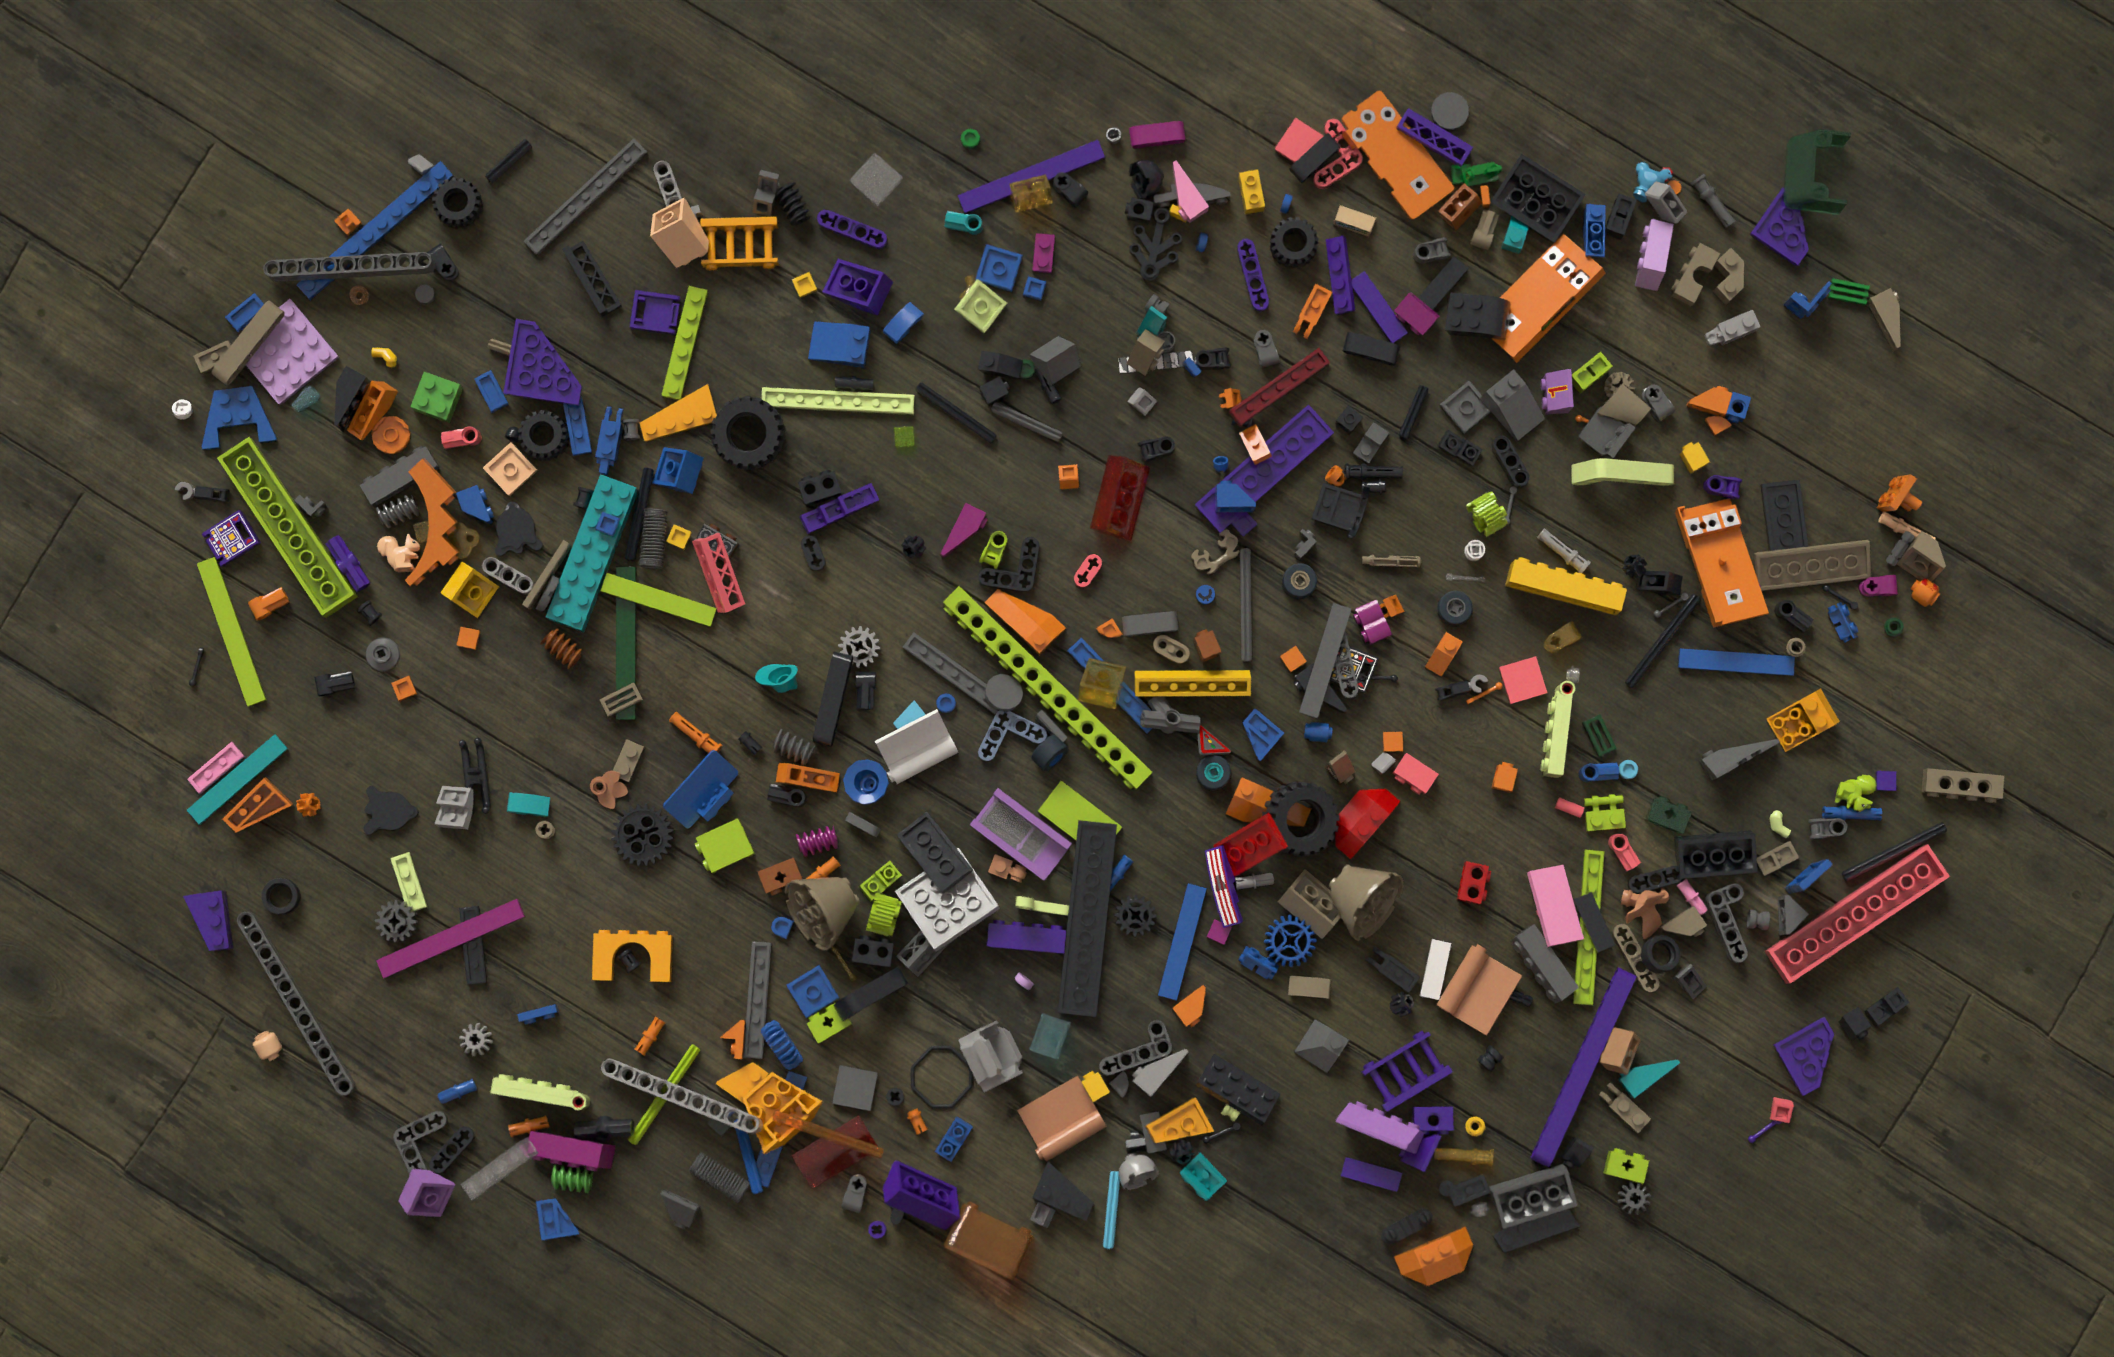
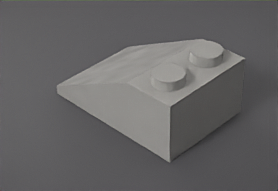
M1184 1049L1146 1065L1143 1069L1139 1067L1132 1075L1134 1077L1133 1082L1149 1096H1152L1189 1051Z

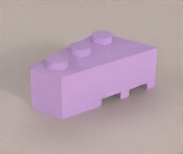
M1651 219L1649 226L1645 225L1643 231L1645 241L1642 242L1640 248L1642 255L1637 265L1638 274L1635 286L1654 291L1658 290L1666 271L1673 224Z

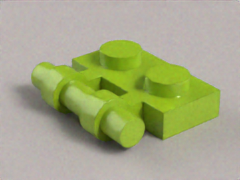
M1610 794L1608 797L1591 796V798H1585L1584 806H1592V811L1585 812L1586 831L1626 828L1624 809H1616L1617 803H1623V795L1615 796V794ZM1609 804V810L1599 811V805Z

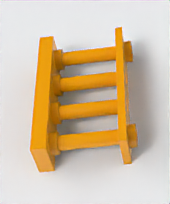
M777 217L701 219V227L707 232L709 240L708 260H701V264L703 267H706V270H717V267L763 266L765 269H772L774 266H779L778 258H772V231L774 228H778ZM736 229H743L745 231L746 259H734V232H736ZM755 229H762L764 231L765 258L753 259V231ZM717 230H724L726 232L727 259H715V232Z

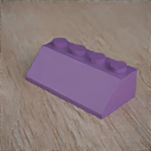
M1358 1101L1356 1105L1349 1102L1336 1119V1122L1413 1154L1417 1153L1424 1132L1419 1130L1420 1126L1411 1122L1405 1125L1401 1123L1403 1119L1391 1115V1118L1385 1117V1112L1375 1108L1373 1111L1367 1109V1105Z

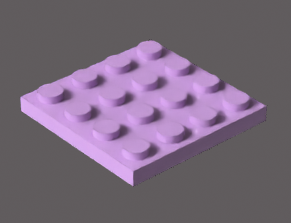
M291 299L279 307L285 312L284 317L246 364L279 405L283 404L339 358Z

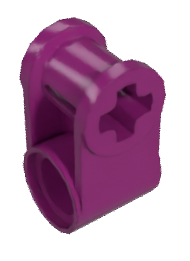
M1896 575L1867 578L1860 583L1859 591L1863 596L1867 597L1898 595ZM1869 584L1873 589L1870 590V588H1867V585Z

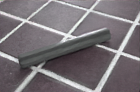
M995 402L992 406L991 411L1056 442H1059L1062 437V432Z

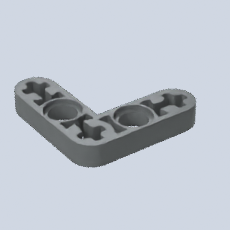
M435 1111L395 1131L394 1141L409 1174H411L412 1169H416L415 1165L410 1166V1163L416 1162L419 1159L421 1163H417L418 1168L428 1170L415 1140L443 1128L448 1121L447 1115L444 1112ZM436 1114L442 1116L441 1125L434 1123L431 1125L433 1129L430 1130V1125L426 1119L429 1118V1122L436 1119ZM420 1122L426 1126V1130L422 1134L417 1133L415 1129L416 1125ZM411 1126L412 1133L415 1135V1138H413L412 1135H409L405 1138V1142L403 1140H399L398 1137L400 1136V1132H410L408 1127ZM410 1148L416 1151V1157L413 1160H409L406 1157V1151Z

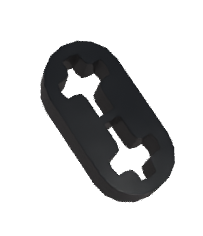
M810 535L804 537L801 541V547L810 569L813 571L822 570L825 567V559L817 539ZM807 540L815 542L813 545L814 552H810L809 547L805 548L804 545L807 544ZM816 554L817 559L822 560L819 563V567L811 565L814 562L812 555Z

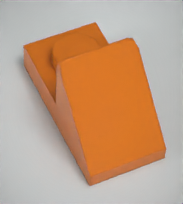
M740 1020L720 1037L735 1039V1043L731 1045V1054L734 1055V1059H743L746 1020Z

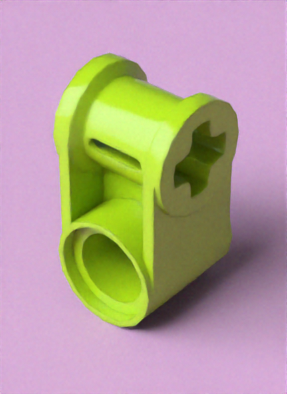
M996 531L991 535L980 557V563L990 564L997 570L1008 543L1005 533ZM996 536L1004 537L1002 545L994 544Z

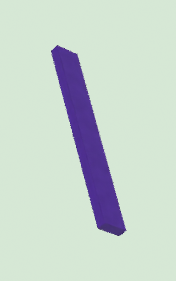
M1096 140L960 194L958 199L964 213L967 214L1052 180L1058 173L1063 172L1067 174L1105 159V155L1099 141Z

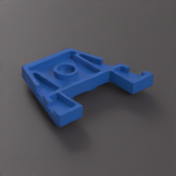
M248 386L214 391L202 443L203 450L221 448L219 428L257 424L260 443L278 441L254 387Z

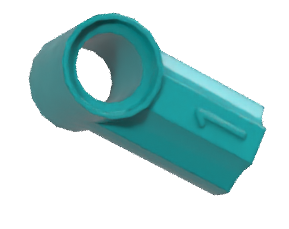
M947 211L944 227L977 235L982 231L983 223L976 214L967 215ZM978 221L979 225L977 228H970V222Z

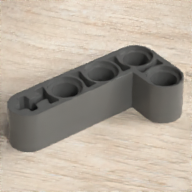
M1731 884L1712 891L1705 898L1707 908L1726 955L1734 963L1743 962L1748 955L1728 905L1743 897V889L1738 884ZM1730 888H1735L1737 890L1738 894L1736 898L1730 897ZM1713 895H1717L1720 898L1718 905H1714L1711 902ZM1721 912L1727 916L1725 923H1721L1718 919ZM1727 931L1734 933L1733 941L1726 939ZM1738 943V945H1736L1735 948L1729 946L1731 944ZM1736 951H1741L1739 958L1733 955Z
M1158 1020L1151 1022L1148 1025L1150 1043L1104 1058L1099 1064L1100 1071L1105 1075H1111L1168 1055L1171 1052L1172 1045L1164 1023ZM1153 1024L1161 1025L1162 1032L1159 1035L1152 1033L1151 1027ZM1160 1042L1167 1043V1052L1160 1053L1157 1046ZM1142 1048H1147L1150 1051L1148 1059L1140 1058L1139 1051ZM1125 1054L1132 1058V1062L1128 1066L1121 1063V1057ZM1117 1057L1120 1069L1117 1070L1116 1065L1111 1067L1110 1072L1107 1069L1103 1070L1102 1066L1105 1065V1061L1113 1063L1115 1062L1113 1058Z

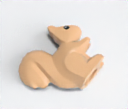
M409 534L406 536L405 546L398 547V542L393 536H385L378 541V552L382 556H387V561L394 568V571L413 572L415 568L411 564V559L419 558L414 553L420 550V545L417 541L413 540Z

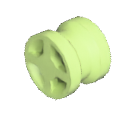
M1226 1104L1221 1114L1224 1116L1228 1115L1232 1121H1235L1240 1112Z

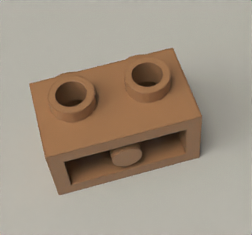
M1613 1027L1607 1040L1606 1048L1601 1054L1600 1063L1607 1070L1627 1075L1641 1041L1634 1032Z

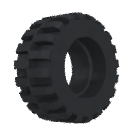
M751 396L737 397L731 402H726L725 406L716 412L718 414L712 421L711 435L713 440L711 441L717 454L726 463L743 470H757V468H763L768 463L773 462L778 453L780 454L782 451V445L785 443L784 432H786L783 419L777 410L768 402ZM742 416H755L765 426V440L756 450H740L731 440V427Z
M1291 782L1287 783V786H1280L1278 792H1273L1270 795L1272 799L1271 801H1266L1264 806L1267 807V811L1263 812L1262 816L1270 813L1288 845L1287 848L1281 850L1282 852L1296 856L1315 855L1320 852V849L1325 850L1328 847V841L1333 842L1335 838L1333 833L1334 831L1338 832L1339 826H1336V821H1340V815L1336 814L1335 811L1338 810V806L1332 803L1334 798L1331 794H1326L1327 790L1312 783ZM1298 801L1308 802L1315 814L1314 826L1304 837L1292 835L1287 826L1288 811Z

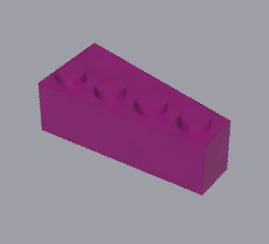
M530 1131L526 1154L532 1155L534 1160L543 1161L544 1158H549L550 1163L561 1164L562 1161H565L571 1167L579 1168L580 1165H586L587 1170L597 1171L598 1168H612L616 1145L599 1144V1142L582 1141L581 1139Z

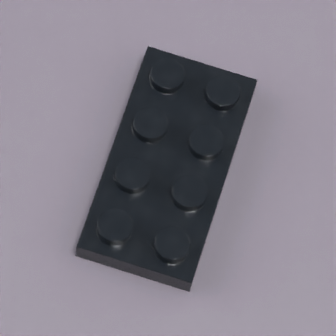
M1800 480L1761 484L1769 551L1808 547Z
M925 812L897 834V837L942 894L973 871L969 863L928 812Z
M1213 1054L1196 1084L1197 1087L1262 1126L1280 1096V1093L1216 1054Z

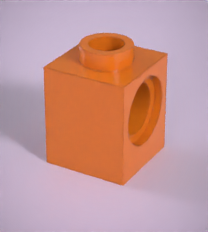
M1502 762V765H1497L1491 788L1509 793L1512 792L1518 769L1513 768V764Z

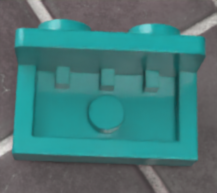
M1201 1152L1180 1172L1183 1180L1195 1189L1197 1195L1206 1201L1227 1182Z

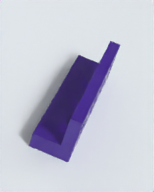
M1409 108L1396 129L1460 167L1473 148ZM1405 122L1414 128L1407 129L1402 125ZM1420 132L1424 133L1425 135L1429 136L1430 138H1428V139L1422 138L1421 135H1420ZM1436 141L1447 148L1441 149L1437 147ZM1452 151L1462 156V159L1459 160L1454 157Z

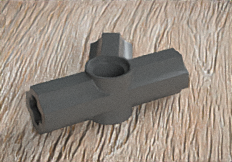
M1154 696L1151 698L1148 704L1153 711L1143 710L1141 713L1140 726L1143 728L1161 729L1167 734H1171L1174 731L1198 733L1200 717L1180 714L1178 711L1173 710L1164 696Z

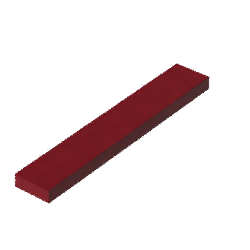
M1318 348L1228 412L1240 427L1328 366L1330 361L1321 349Z

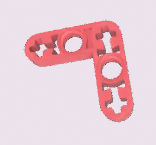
M1336 119L1328 120L1324 127L1325 134L1329 133L1333 138L1336 137V134L1333 130L1329 131L1330 124L1333 126L1337 125L1336 132L1338 135L1346 131ZM1338 136L1336 138V141L1338 142L1339 140L1344 139L1343 136ZM1350 146L1345 149L1340 148L1338 153L1341 157L1315 174L1314 185L1319 189L1327 188L1357 169L1361 165L1363 158L1357 148L1352 150ZM1351 155H1352L1353 157H1356V156H1357V157H1358L1357 163H1356V164H1355V162L1349 163V164H1348L1349 169H1347V166H1346L1345 163H1347L1348 161H1350ZM1335 165H1341L1343 167V172L1341 174H1335L1333 172V167ZM1327 170H1329L1331 176L1326 178L1325 184L1323 182L1319 183V176L1325 177L1328 175Z

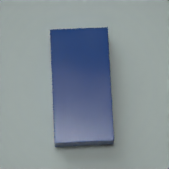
M254 293L225 316V318L237 332H240L249 324L264 303Z
M491 370L474 378L492 413L509 405Z

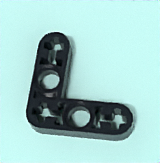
M1027 537L1023 540L1018 573L985 568L978 575L980 583L983 586L1019 592L1030 591L1034 584L1038 559V540L1034 537ZM1030 541H1033V544L1036 545V548H1032L1031 555L1035 554V557L1023 556V553L1028 554V547L1025 544H1029ZM1026 559H1030L1033 562V567L1029 570L1024 569L1022 566L1023 561ZM1021 571L1032 573V576L1028 575L1027 581L1030 585H1027L1026 588H1022V584H1019L1020 581L1024 580V574L1020 575ZM986 572H989L991 577H995V573H998V584H994L995 580L993 579L985 582L984 578L981 577L986 575ZM1002 576H1010L1012 579L1011 583L1003 585L1000 582Z

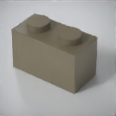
M1145 329L1136 341L1126 364L1146 376L1150 370L1154 371L1159 361L1156 359H1159L1163 354L1164 349L1162 347L1165 341Z

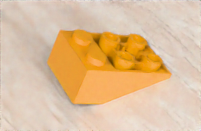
M1821 688L1767 718L1769 725L1785 752L1840 722Z

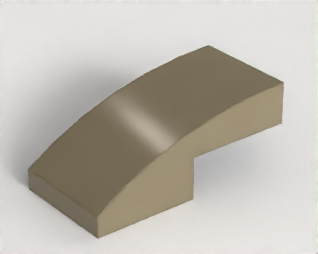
M1788 841L1757 857V863L1765 876L1798 859L1799 856L1791 841Z
M1290 976L1288 995L1330 999L1331 979Z

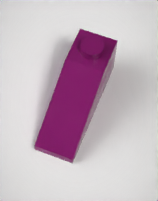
M965 503L940 553L941 557L945 558L977 534L980 528L984 529L988 521L985 518L986 512Z

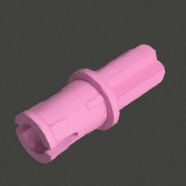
M1687 879L1677 885L1687 899L1686 902H1689L1691 906H1695L1700 915L1708 910L1698 896L1699 893L1695 892Z

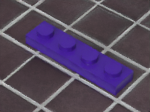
M1340 236L1326 239L1335 314L1355 311L1346 237Z

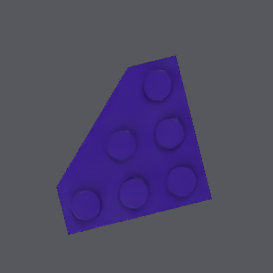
M1782 188L1750 235L1797 267L1809 249L1804 233L1803 218L1799 208V198Z
M1825 1017L1773 1044L1801 1096L1820 1087L1822 1081V1074L1834 1036Z

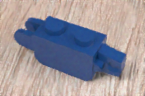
M608 406L605 418L601 423L595 456L597 458L596 463L600 464L599 473L603 475H608L609 466H614V463L617 462L623 432V409H618L616 422L610 421L612 407Z

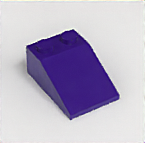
M837 259L822 293L859 310L878 315L893 281L883 272Z

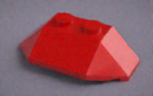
M1387 789L1359 790L1338 814L1340 815V821H1336V826H1339L1338 832H1335L1336 848L1351 859L1395 809L1400 800Z

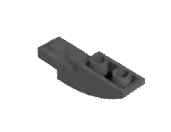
M1193 183L1208 206L1216 203V205L1226 204L1231 198L1230 192L1222 188ZM1175 184L1170 186V193L1153 196L1154 207L1167 208L1170 207V204L1178 203Z

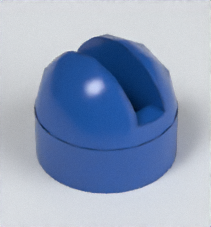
M1218 456L1213 459V466L1217 472H1225L1228 469L1227 457Z

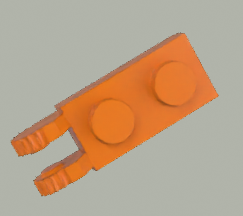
M1315 284L1298 317L1299 320L1293 330L1294 333L1297 334L1299 332L1302 322L1305 321L1310 324L1304 333V338L1308 339L1329 301L1332 291Z

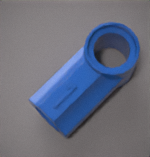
M1589 763L1580 768L1578 775L1581 781L1587 783L1591 781L1618 780L1619 767L1617 763ZM1586 768L1592 770V778L1585 775Z

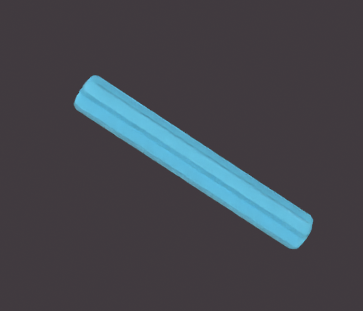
M1111 1171L1109 1179L1103 1247L1108 1249L1114 1247L1120 1185L1118 1171Z

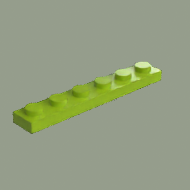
M692 286L688 287L662 397L675 400L682 398L708 290Z

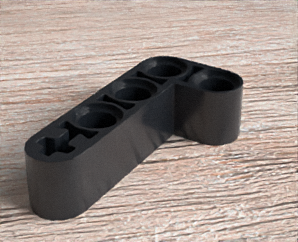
M897 967L848 994L833 1004L843 1022L904 987L908 982L900 968Z

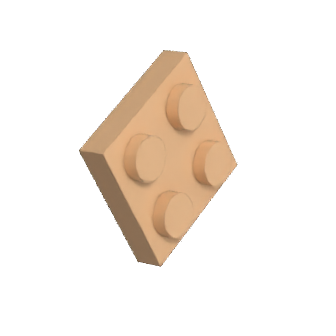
M511 442L483 467L509 496L538 471Z

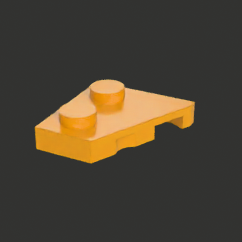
M752 1062L717 1081L716 1084L744 1103L743 1097L765 1079L769 1073Z

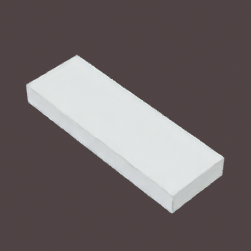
M1431 940L1420 996L1436 1000L1440 999L1451 943Z

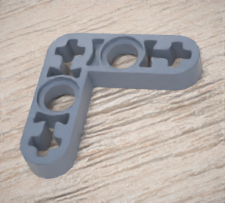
M999 710L979 747V757L986 762L993 760L1008 730L1036 744H1041L1046 739L1047 732L1043 727L1011 711L1003 712V710ZM1006 713L1009 721L1003 722L1002 727H1006L1003 731L1001 728L994 726V724L997 723L999 725L1001 720L999 715ZM1019 721H1023L1027 725L1026 730L1023 732H1019L1015 728L1016 723ZM1030 725L1034 726L1032 730L1035 732L1041 730V734L1044 737L1035 740L1034 734L1030 733L1029 736L1025 734H1027ZM993 730H998L1001 733V737L997 741L990 738V733ZM986 740L992 744H997L996 748L991 747V756L983 757L984 753L982 750H986L989 745L985 743Z

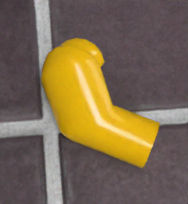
M372 348V357L383 358L386 361L387 367L392 368L396 366L397 357L390 349Z

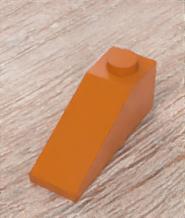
M371 381L347 431L363 440L389 410L398 391L385 382Z
M779 763L776 782L837 792L840 773L789 763Z

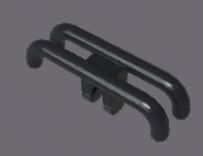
M480 738L474 739L478 767L471 768L467 742L460 740L459 746L462 755L465 788L473 789V786H481L482 812L488 814L490 812V796L483 742ZM473 792V810H472V815H474V813H475L474 792Z

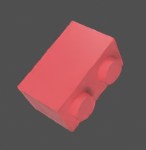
M1408 753L1403 756L1392 773L1395 775V780L1402 784L1406 782L1412 786L1410 789L1418 795L1421 793L1426 794L1439 775Z

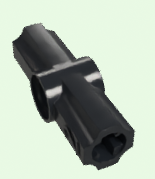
M600 1116L597 1121H577L574 1123L575 1139L596 1138L598 1141L607 1142L612 1137L632 1136L635 1132L633 1119L613 1120L609 1116Z

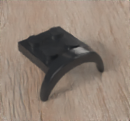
M1323 483L1311 520L1348 531V538L1353 539L1359 529L1366 508L1370 485H1364L1361 495Z

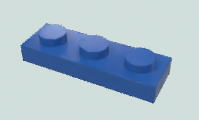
M581 396L580 406L563 404L573 456L592 453Z

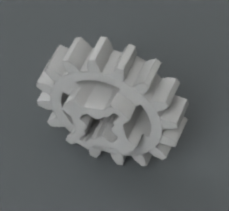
M859 626L857 631L852 627L851 633L845 631L846 638H840L843 644H838L839 648H843L840 653L848 654L847 645L852 648V665L856 663L857 668H860V664L867 667L868 661L873 664L872 657H878L879 655L875 651L880 650V647L876 646L879 639H873L876 634L874 632L869 634V628L862 631V626ZM855 635H860V637L857 639H850ZM868 638L872 642V649L866 644ZM860 643H862V646L865 648V650L860 649L857 652V649L853 644L859 645ZM862 655H867V656H868V657H866V658H864V659L858 660L859 656H862Z

